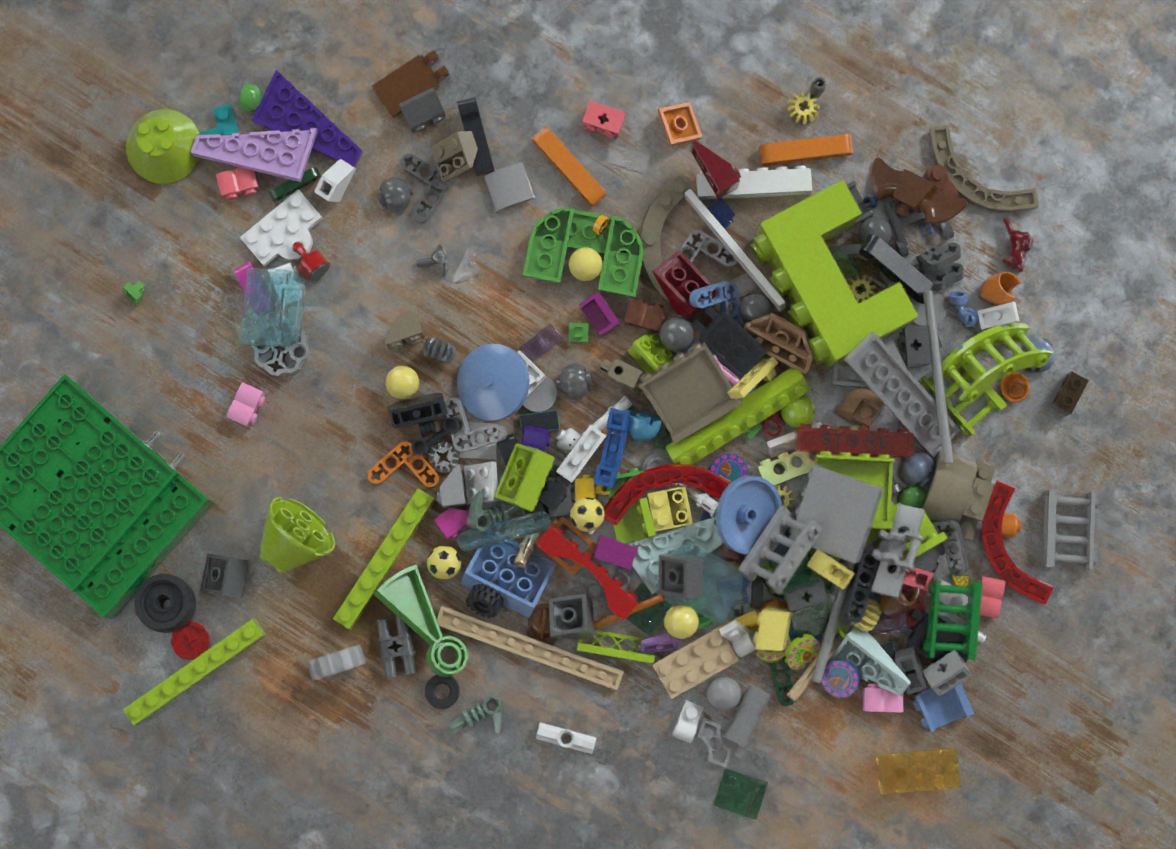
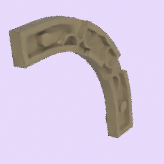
M949 125L929 128L935 161L945 168L948 180L955 185L958 194L978 206L996 211H1021L1039 207L1036 188L1019 191L991 190L975 181L962 170L955 156Z
M681 176L669 184L655 199L645 218L641 235L645 270L655 289L670 306V302L652 271L663 263L660 237L667 216L685 198V192L689 189L693 190Z

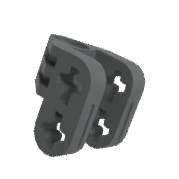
M949 243L941 248L936 246L916 256L920 273L935 285V291L944 290L964 278L963 266L960 263H953L961 258V248L957 243Z

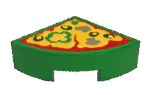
M950 574V580L953 586H967L970 583V575L957 577Z

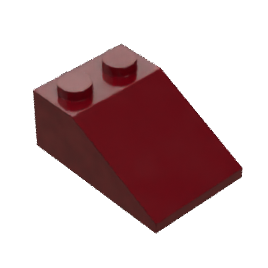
M692 141L690 152L717 199L738 189L739 178H741L736 167L733 168L729 162L698 141Z
M678 250L653 269L652 273L672 308L683 319L689 320L703 309L690 304L691 293L696 289L712 284ZM715 289L712 291L711 294L712 299H714L716 295Z

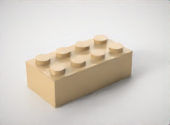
M720 627L711 630L651 664L671 699L739 661L728 640L721 636Z

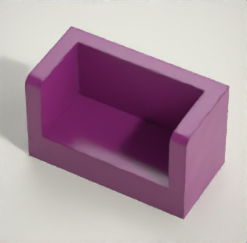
M599 292L579 304L580 309L600 338L620 325V322Z
M599 535L592 557L631 570L638 548Z

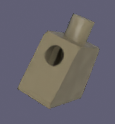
M606 359L603 361L600 369L608 373L607 376L611 381L638 395L641 390L639 388V381H641L640 378L644 375L643 371L618 359H615L614 363Z

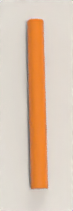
M659 594L640 602L629 615L665 601L663 595ZM613 613L594 621V630L621 618Z

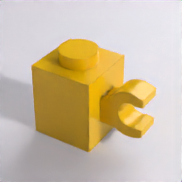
M581 475L580 479H575V502L585 497L594 498L598 501V494L606 496L610 495V492H604L602 485L594 484L595 478H592V475Z

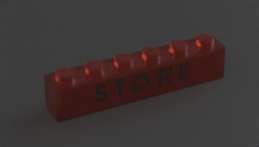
M801 424L800 427L795 428L794 452L820 453L821 451L831 452V454L844 452L851 453V455L870 454V456L890 455V457L911 458L913 457L914 433H908L909 430L897 429V432H889L888 428H878V431H870L869 427H858V430H851L850 426H839V429H831V425H820V428H812V424Z

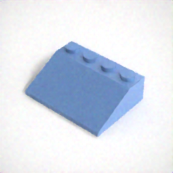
M488 529L463 575L461 584L471 589L477 584L480 586L483 584L485 587L489 586L491 590L495 589L496 593L501 594L504 606L530 618L557 562L533 551L527 560L526 566L524 568L518 567L514 564V560L520 550V544Z

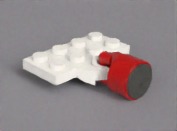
M299 189L240 237L264 267L279 255L290 262L299 260L297 269L308 282L321 278L330 267L329 261L319 250L311 252L313 238L309 230L323 218Z

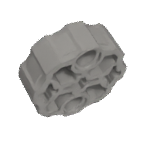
M289 321L268 322L261 327L260 332L253 338L254 360L261 369H264L271 376L279 378L288 375L293 376L300 372L302 366L309 360L310 350L307 336L301 329ZM287 326V328L292 332H286L284 335V333L279 329H285ZM274 331H276V333L278 334L277 343H276V337H277V336L274 334ZM262 340L267 341L266 348L260 350L258 348L259 342ZM283 345L285 351L282 350L280 353L277 348ZM299 348L304 349V355L297 358L295 356L296 350ZM284 360L288 363V367L284 364ZM278 363L284 369H277L275 372L270 366H277Z
M361 645L307 662L312 681L366 664Z

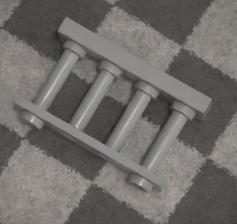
M1057 490L1045 491L1044 568H1053L1057 562L1084 563L1085 570H1092L1093 566L1096 565V555L1094 554L1095 508L1098 507V497H1095L1096 492L1087 493V498L1059 497ZM1059 504L1087 506L1086 517L1059 516V514H1056V506H1059ZM1056 525H1086V537L1058 535L1056 533ZM1058 543L1085 544V556L1057 554L1055 552V545Z
M783 506L779 507L738 569L751 581H754L757 575L768 579V584L779 594L822 531V528L812 518L809 519L806 525L795 521L796 517ZM789 527L801 531L795 541L784 537ZM778 543L790 547L785 557L773 552ZM768 559L780 564L774 573L762 568Z

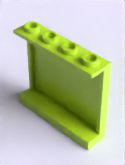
M821 451L820 455L815 456L814 465H821V467L874 486L883 487L884 490L871 529H892V472L895 459H890V455H878V458H871L870 454H859L858 457H853L851 453L844 452L839 453V456L831 455V452Z

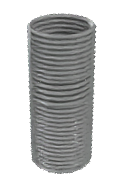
M752 685L748 686L724 735L725 738L743 747L747 746L771 696Z

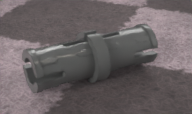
M817 77L811 83V97L818 98L823 94L826 85L824 78Z

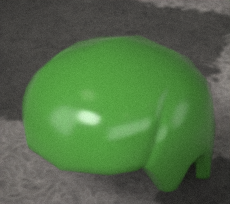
M250 83L244 84L238 103L239 110L252 112L258 108L262 99L258 86Z
M918 485L905 487L897 496V504L900 503L901 505L922 509L927 493L925 489Z

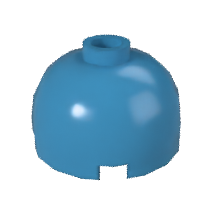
M634 409L626 410L629 412L627 435L632 437L634 442L643 443L644 440H651L659 433L662 425V420H659V416L646 411L634 413Z

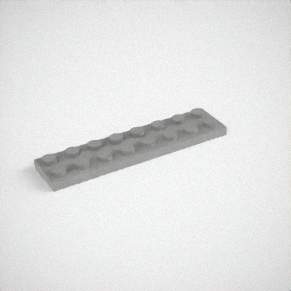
M871 332L844 360L926 451L934 457L942 450L935 400L874 332ZM948 416L950 439L952 440L961 430Z

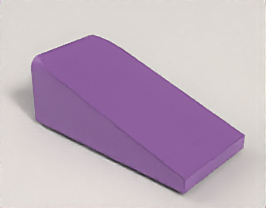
M668 632L643 640L639 653L676 651L680 639L672 637Z

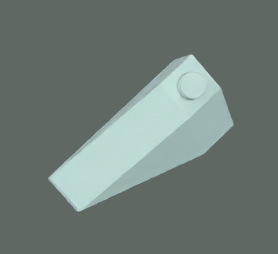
M855 626L830 658V660L845 659L850 661L858 669L859 674L862 676L861 679L866 681L868 679L878 683L879 687L899 696L902 695L911 683L873 636Z

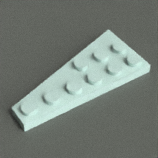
M716 517L630 543L629 545L638 548L632 567L650 592L654 594L659 590V555H694L705 557L723 544V541L717 530Z

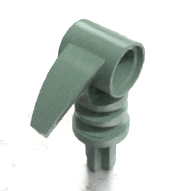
M478 491L471 502L467 524L471 528L486 531L495 522L499 523L501 520H508L509 515L520 511L521 508L510 503L504 504L499 502L496 506L483 510V492Z
M489 696L483 704L479 705L477 703V707H470L471 711L469 712L463 710L464 715L448 724L450 730L456 733L468 725L473 728L474 722H481L480 718L482 717L484 719L492 717L494 719L495 734H499L503 723L501 701L496 696ZM491 699L498 703L497 709L493 711L487 707V702Z

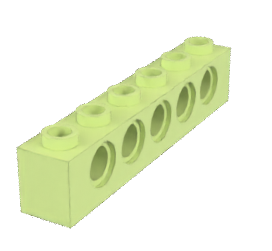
M859 424L848 428L849 432L840 435L839 445H837L838 435L836 433L831 435L830 444H834L837 448L836 453L831 454L834 456H839L841 452L851 453V456L873 448L870 442H867V447H865L866 435H869L865 426L860 427ZM851 434L857 435L859 438L858 444L848 447L845 444L846 437ZM851 436V438H853V439H854V442L856 443V442H857L856 437ZM824 438L813 441L814 445L808 448L806 445L795 448L796 452L790 455L788 452L777 455L778 459L772 462L770 458L759 462L760 466L756 468L759 476L775 486L809 473L810 468L814 467V461L809 457L810 451H816L819 455L821 451L828 452V445L822 443V441L828 443V440L825 441ZM795 457L801 460L799 468L793 467L791 463ZM776 464L783 467L784 471L781 475L776 474L773 470Z

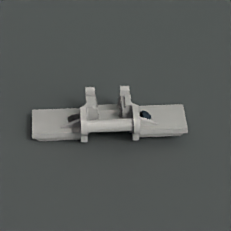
M899 504L890 533L888 534L884 530H880L879 537L882 539L879 551L874 549L872 556L881 562L872 592L896 598L899 597L906 572L914 569V559L919 543L923 540V536L918 533L925 510ZM911 541L906 562H903L902 558L905 553L907 542ZM890 565H897L896 573H888Z

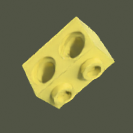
M817 549L807 566L843 590L855 574L819 549Z

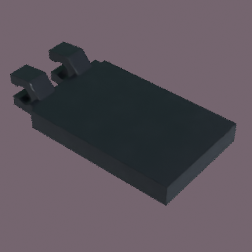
M708 306L705 312L713 321L706 327L700 319H696L692 326L700 333L699 341L705 342L709 350L741 379L761 359L767 350L726 311L719 313L714 306Z
M912 608L908 615L919 622L918 626L912 631L907 626L901 624L897 631L908 638V646H914L919 654L930 662L935 663L952 651L935 650L934 658H930L925 654L923 643L927 639L929 613H926L924 616L918 610ZM937 618V623L945 624ZM936 631L935 643L962 644L964 642V637L957 632ZM956 651L966 663L968 659L963 656L962 652Z

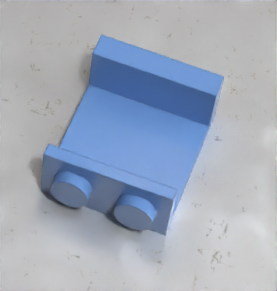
M961 683L940 697L932 688L913 695L915 699L912 701L914 708L917 712L920 711L922 715L920 719L921 724L929 732H934L936 728L964 716L968 717L974 714Z

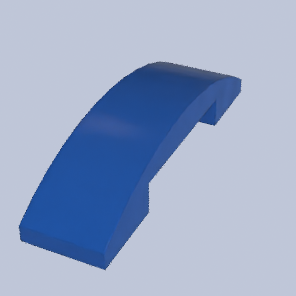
M610 408L606 425L608 430L601 462L597 466L594 484L611 488L615 484L626 444L629 424L628 411Z

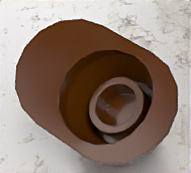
M538 604L528 619L527 636L554 645L557 638L550 636L549 604Z

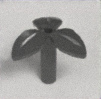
M439 244L438 246L441 251L435 252L430 258L417 260L416 263L418 267L441 264L443 266V277H445L449 267V262L446 260L448 256L445 248Z

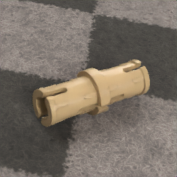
M531 528L527 530L524 541L519 545L518 555L514 560L516 566L521 568L526 566L530 554L534 551L533 546L539 536L538 531Z

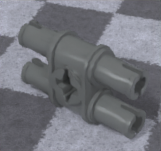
M395 617L398 631L396 637L390 636L388 619L376 621L379 635L377 642L379 643L380 659L384 664L386 678L397 676L396 656L402 657L405 675L416 673L413 656L416 653L412 641L413 634L409 632L408 625L399 617ZM394 641H396L397 644L404 645L401 648H398V652H396L395 649H389V647L395 644Z

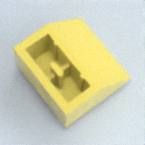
M686 486L647 494L655 532L693 524Z
M770 605L762 610V612H759L757 624H760L759 631H756L754 636L755 649L783 651L786 648L793 611L790 612L789 609Z

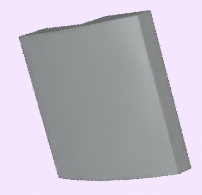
M522 162L484 175L496 211H502L513 205H520L535 198Z

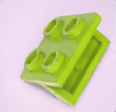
M652 331L637 339L627 350L646 373L650 372V374L656 372V368L661 364H669L674 361L672 352L662 344L659 337Z

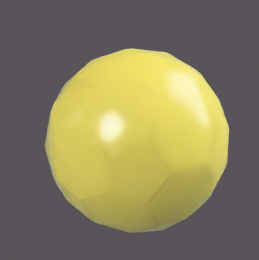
M584 247L577 249L569 259V270L578 280H593L602 270L601 256L592 248Z
M397 366L390 370L386 376V389L396 399L405 400L411 398L419 389L418 375L408 366Z
M678 604L671 607L664 617L666 631L677 639L691 637L698 628V615L687 605Z

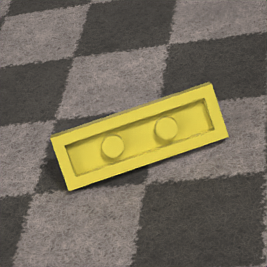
M775 357L762 358L727 392L730 398H744L762 379L771 381L777 375L774 367L778 362Z

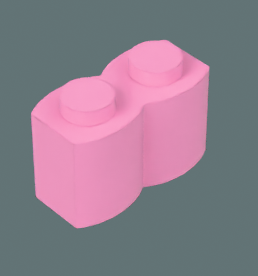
M242 382L226 417L247 427H250L251 424L254 425L258 417L256 414L259 407L262 408L265 403V392Z
M868 684V687H863L862 711L903 712V693L899 696L886 689L879 688L878 684Z

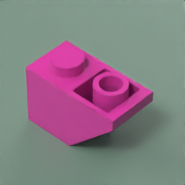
M449 508L434 519V521L447 539L452 537L454 540L463 533L461 530L464 527H469L467 524L469 511Z

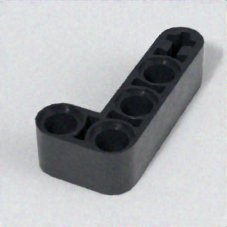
M476 97L457 101L464 131H472L478 148L473 163L476 176L494 172Z
M873 551L864 552L860 562L855 563L853 570L855 574L851 578L841 612V620L846 625H854L863 619L873 581L881 562L872 556ZM865 556L870 559V565L865 562ZM890 565L888 573L893 574L897 569V565ZM860 574L865 577V583L860 581ZM855 593L860 595V602L855 599Z

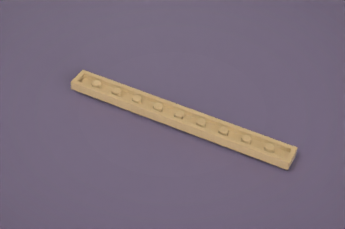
M441 606L437 617L438 625L615 690L618 689L624 671L445 606Z

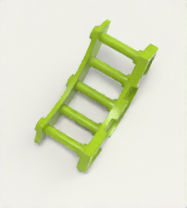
M1009 323L1006 327L998 325L985 330L963 343L961 350L956 354L952 352L941 362L942 373L944 377H952L965 391L959 397L961 401L973 403L982 392L999 379L1020 369L1029 367L1041 368L1048 362V358L1053 353L1048 350H1038L1025 335L1030 328L1026 324ZM1020 341L1028 352L1024 353L1016 343ZM1005 343L1016 356L1005 360L993 346ZM984 350L998 363L989 371H986L974 357ZM967 361L981 376L971 386L957 372Z

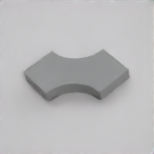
M703 718L696 736L707 745L709 753L708 762L726 768L733 750L728 748L721 739V724Z

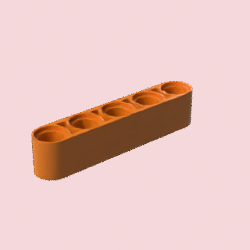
M547 126L531 138L539 150L591 207H594L607 195L599 183Z
M850 134L768 143L759 146L762 166L844 157L853 154Z

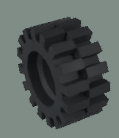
M479 584L474 585L466 598L467 606L471 607V611H476L475 614H481L482 617L486 616L487 618H495L504 601L500 593H496L495 589L491 590V587H485L483 584L481 586Z

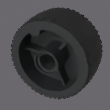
M157 574L146 579L137 590L134 600L136 614L140 621L148 628L161 633H172L181 630L192 620L196 610V598L191 587L183 579L171 574ZM170 600V606L164 609V602Z

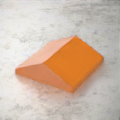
M690 102L657 110L669 145H682L702 138Z

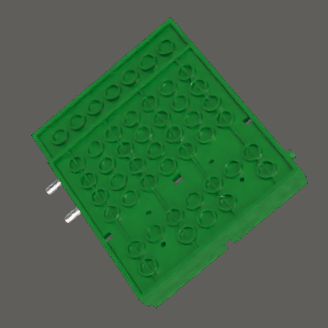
M64 374L0 445V527L72 592L80 596L103 618L112 620L137 592L141 584L151 576L215 502L175 469L186 457L183 453H180L169 464L151 448L161 436L158 431H155L145 443L71 377Z

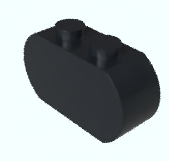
M432 393L402 400L387 407L393 428L435 420L448 413L443 393Z

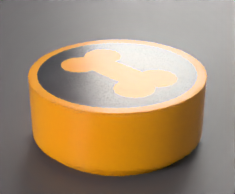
M604 215L599 216L594 223L593 232L598 235L603 234L609 224V218Z

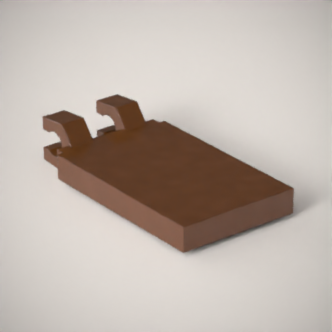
M435 50L428 53L425 57L417 55L372 85L393 118L402 113L399 106L400 103L433 87L437 90L440 88V81L450 75L445 65L436 70L435 73L430 65L439 60Z

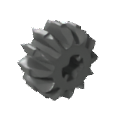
M429 337L424 343L422 353L428 358L449 364L455 356L456 348L450 343Z

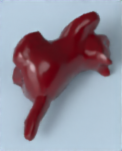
M1004 218L1003 221L1010 236L1011 253L1002 261L1011 270L1017 268L1022 272L1027 259L1025 253L1031 250L1034 241L1029 232L1013 230L1011 222Z

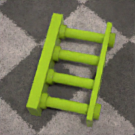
M953 349L947 356H949L952 352L956 354L958 352V349ZM968 361L959 368L966 382L971 381L973 384L981 377ZM924 375L919 379L920 385L936 399L933 376L927 379ZM956 381L945 390L946 399L960 388ZM991 386L980 394V396H984L988 400L987 405L968 422L959 413L971 403L961 401L953 408L946 400L947 412L958 423V428L965 436H973L976 432L972 428L992 410L999 412L1007 406Z

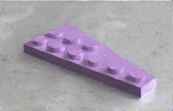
M312 128L306 131L295 129L290 132L263 131L241 135L239 133H232V135L220 136L219 134L198 135L195 138L190 153L195 157L301 182L318 131L317 128Z

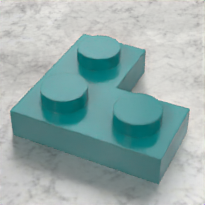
M231 104L213 108L212 111L217 127L199 132L200 135L219 134L220 136L232 135V133L240 134Z

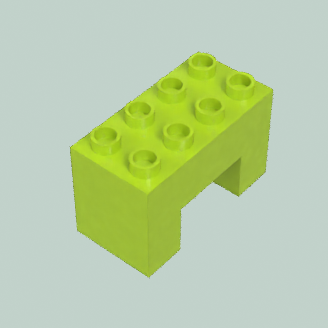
M844 180L761 222L753 238L754 243L750 245L757 262L760 265L768 262L773 270L772 277L768 278L769 283L781 297L786 295L791 303V310L787 311L790 323L806 330L814 356L813 364L816 366L823 362L826 369L844 361L871 332H874L881 340H884L901 331L904 327H908L919 317L900 282L858 304L825 242L851 229L862 214Z

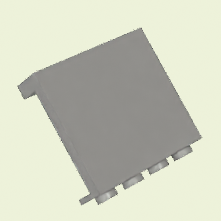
M814 465L808 473V485L803 488L801 497H803L802 504L798 505L795 512L797 516L796 521L806 525L809 519L812 518L822 528V531L811 547L854 563L860 562L884 488L821 467V465ZM790 527V539L795 541L801 531Z

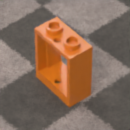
M557 517L550 526L553 528L558 526L560 528L563 524L566 525L589 545L585 551L592 555L596 544L564 517L561 519ZM550 556L573 576L583 566L575 562L570 567L559 557Z

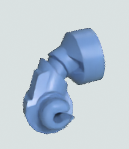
M963 291L950 292L949 303L952 304L953 310H956L955 314L958 316V319L965 326H974L978 322L979 317L975 309L964 307L968 302V293Z

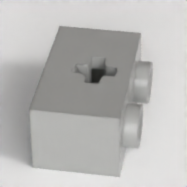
M955 650L922 671L929 685L939 697L972 676L963 658Z

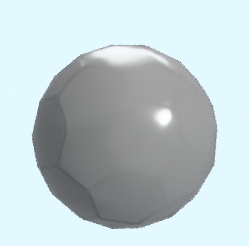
M717 677L707 687V700L713 708L720 711H729L736 707L740 701V686L730 677Z

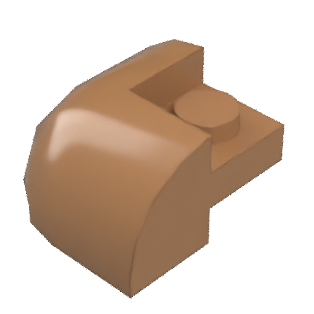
M859 387L854 388L845 396L835 413L851 422L854 420L869 429L886 405L871 389Z

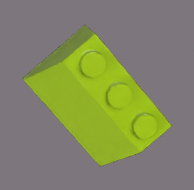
M516 443L494 497L533 512L555 457L538 449Z

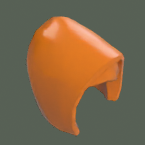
M1010 272L994 274L983 282L980 295L995 306L1007 304L1015 299L1014 295H1010V293L1022 281Z

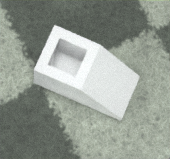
M339 159L322 175L314 192L327 201L340 202L356 168Z

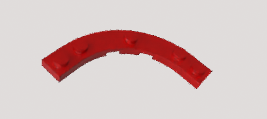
M668 464L654 467L632 477L614 493L604 507V519L617 526L631 505L645 495V492L655 487L657 489L680 483L701 489L720 500L724 490L731 483L719 475L698 466Z
M997 479L982 520V537L987 557L996 573L1011 588L1028 598L1046 605L1054 587L1021 570L1011 559L1004 546L1002 521L1007 505L1016 488Z

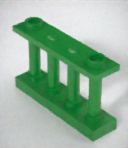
M932 577V582L928 586L930 605L927 639L923 643L925 654L930 658H934L935 650H955L962 652L963 656L968 660H976L983 583L979 580L970 579V583L967 586L940 585L941 581L936 577ZM940 593L967 594L968 604H965V606L939 604ZM938 612L965 613L967 615L966 623L963 625L937 623ZM936 631L962 632L965 635L964 642L962 644L935 643Z

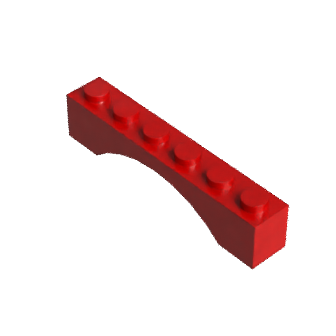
M550 526L535 544L549 556L571 559L590 570L604 589L608 608L624 621L639 604L636 601L638 597L630 590L628 592L624 591L621 588L623 584L616 577L611 579L606 574L609 571L601 564L597 567L592 562L594 558L586 551L582 554L577 549L579 545L574 540L570 539L568 541L563 537L565 533L558 526L554 528Z

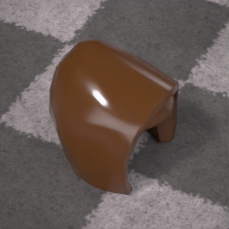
M915 587L914 592L901 590L898 598L881 594V611L890 617L902 615L916 601L919 595V588Z

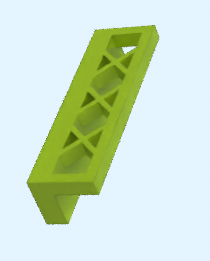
M594 630L595 634L603 636L598 638L595 635L596 641L591 644L582 643L583 639L578 640L577 651L654 664L655 652H651L650 655L631 652L635 648L639 652L638 646L647 638ZM605 636H611L615 644L607 648L602 645L600 640ZM614 637H618V638H622V639L617 642ZM624 639L631 640L634 645L629 651L623 650L619 645ZM633 640L641 642L636 645ZM599 642L601 646H596L594 644Z

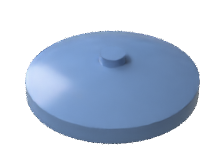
M485 344L474 349L464 359L457 378L458 394L464 407L472 415L490 421L503 420L516 413L526 400L530 385L528 368L523 358L514 349L501 344Z
M744 476L734 480L724 490L717 506L716 525L720 538L729 549L738 553L749 554L779 507L782 506L779 493L773 484L761 477Z

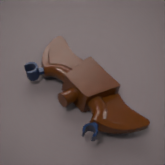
M880 157L875 158L871 171V186L875 196L873 198L867 196L863 199L865 204L871 201L867 208L874 209L878 204V200L881 201L886 197H893L900 204L896 214L903 218H906L910 210L917 213L923 212L925 214V224H927L921 229V234L924 237L928 229L930 230L929 236L933 237L935 230L932 225L949 221L968 205L965 199L945 195L935 183L906 169L898 171L891 168Z

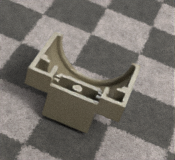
M940 450L936 456L937 466L934 478L922 509L925 510L931 522L946 520L958 522L963 539L970 541L973 539L977 523L983 520L994 487L991 481L996 467L979 461L974 462L953 455V463L944 464L942 450ZM949 526L948 528L943 529V532L951 531L952 533L954 532V529L950 528Z

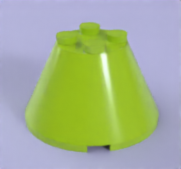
M170 109L151 111L140 117L128 133L126 153L129 163L141 177L156 184L178 182L192 173L196 164L199 163L200 158L192 156L190 153L196 136L200 135L199 130L186 115Z
M277 497L270 502L260 545V558L262 561L274 566L278 572L284 574L286 571L328 555L335 547V540L332 532L328 533L325 529L326 523L310 508L291 498L286 501L281 500L282 497Z

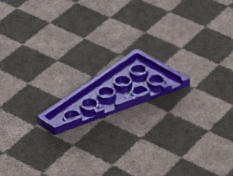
M277 70L275 71L252 121L272 131L290 132L295 129L306 131L317 128L318 132L312 149L337 161L342 159L356 168L363 151L287 81Z

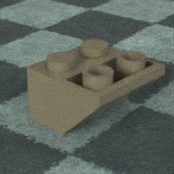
M472 131L456 132L431 146L442 182H446L472 168L478 150Z
M416 311L396 317L385 339V344L389 350H400L404 348V344L411 342V345L422 342V338H425Z

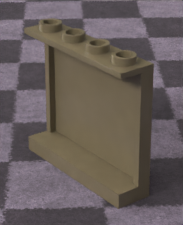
M705 342L694 344L690 347L691 351L686 354L680 353L673 358L674 361L669 364H661L656 368V372L652 374L650 372L646 373L640 378L641 381H639V388H642L670 432L675 444L741 405L740 398L731 399L727 392L732 388V385Z

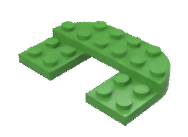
M575 208L555 209L541 218L532 230L523 277L560 283L567 248L577 250L589 247L597 251L598 254L604 255L598 291L635 298L643 260L642 241L633 226L617 216H606L609 218V224L604 233L598 235L593 232V226L598 217L601 216L600 214L575 210Z

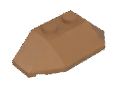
M773 313L747 322L744 325V329L767 350L766 354L775 357V359L806 375L808 374L814 356L806 330Z

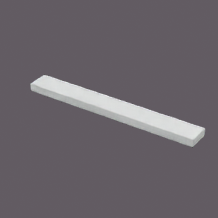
M690 189L686 191L685 198L776 308L782 311L785 308V300L695 193Z

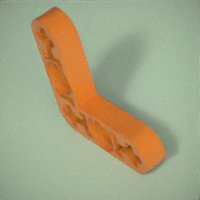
M406 441L401 442L368 471L367 475L371 483L381 484L405 463L428 488L436 487L440 480L436 471L422 456L415 454L412 451V444ZM402 446H410V454H403L401 456L403 460L400 462L394 453L397 452L399 455L402 452ZM388 458L396 460L394 468L390 469L386 466ZM417 459L423 461L424 465L421 470L413 468V462ZM382 464L384 469L387 470L389 473L385 474V472L383 471L379 475L381 478L380 480H372V473L374 471L378 473L380 470H382L379 467ZM427 467H429L430 470L426 472L430 476H436L434 478L435 483L433 484L431 482H429L428 484L426 483L427 477L424 474L422 475V477L419 476V474L424 472Z

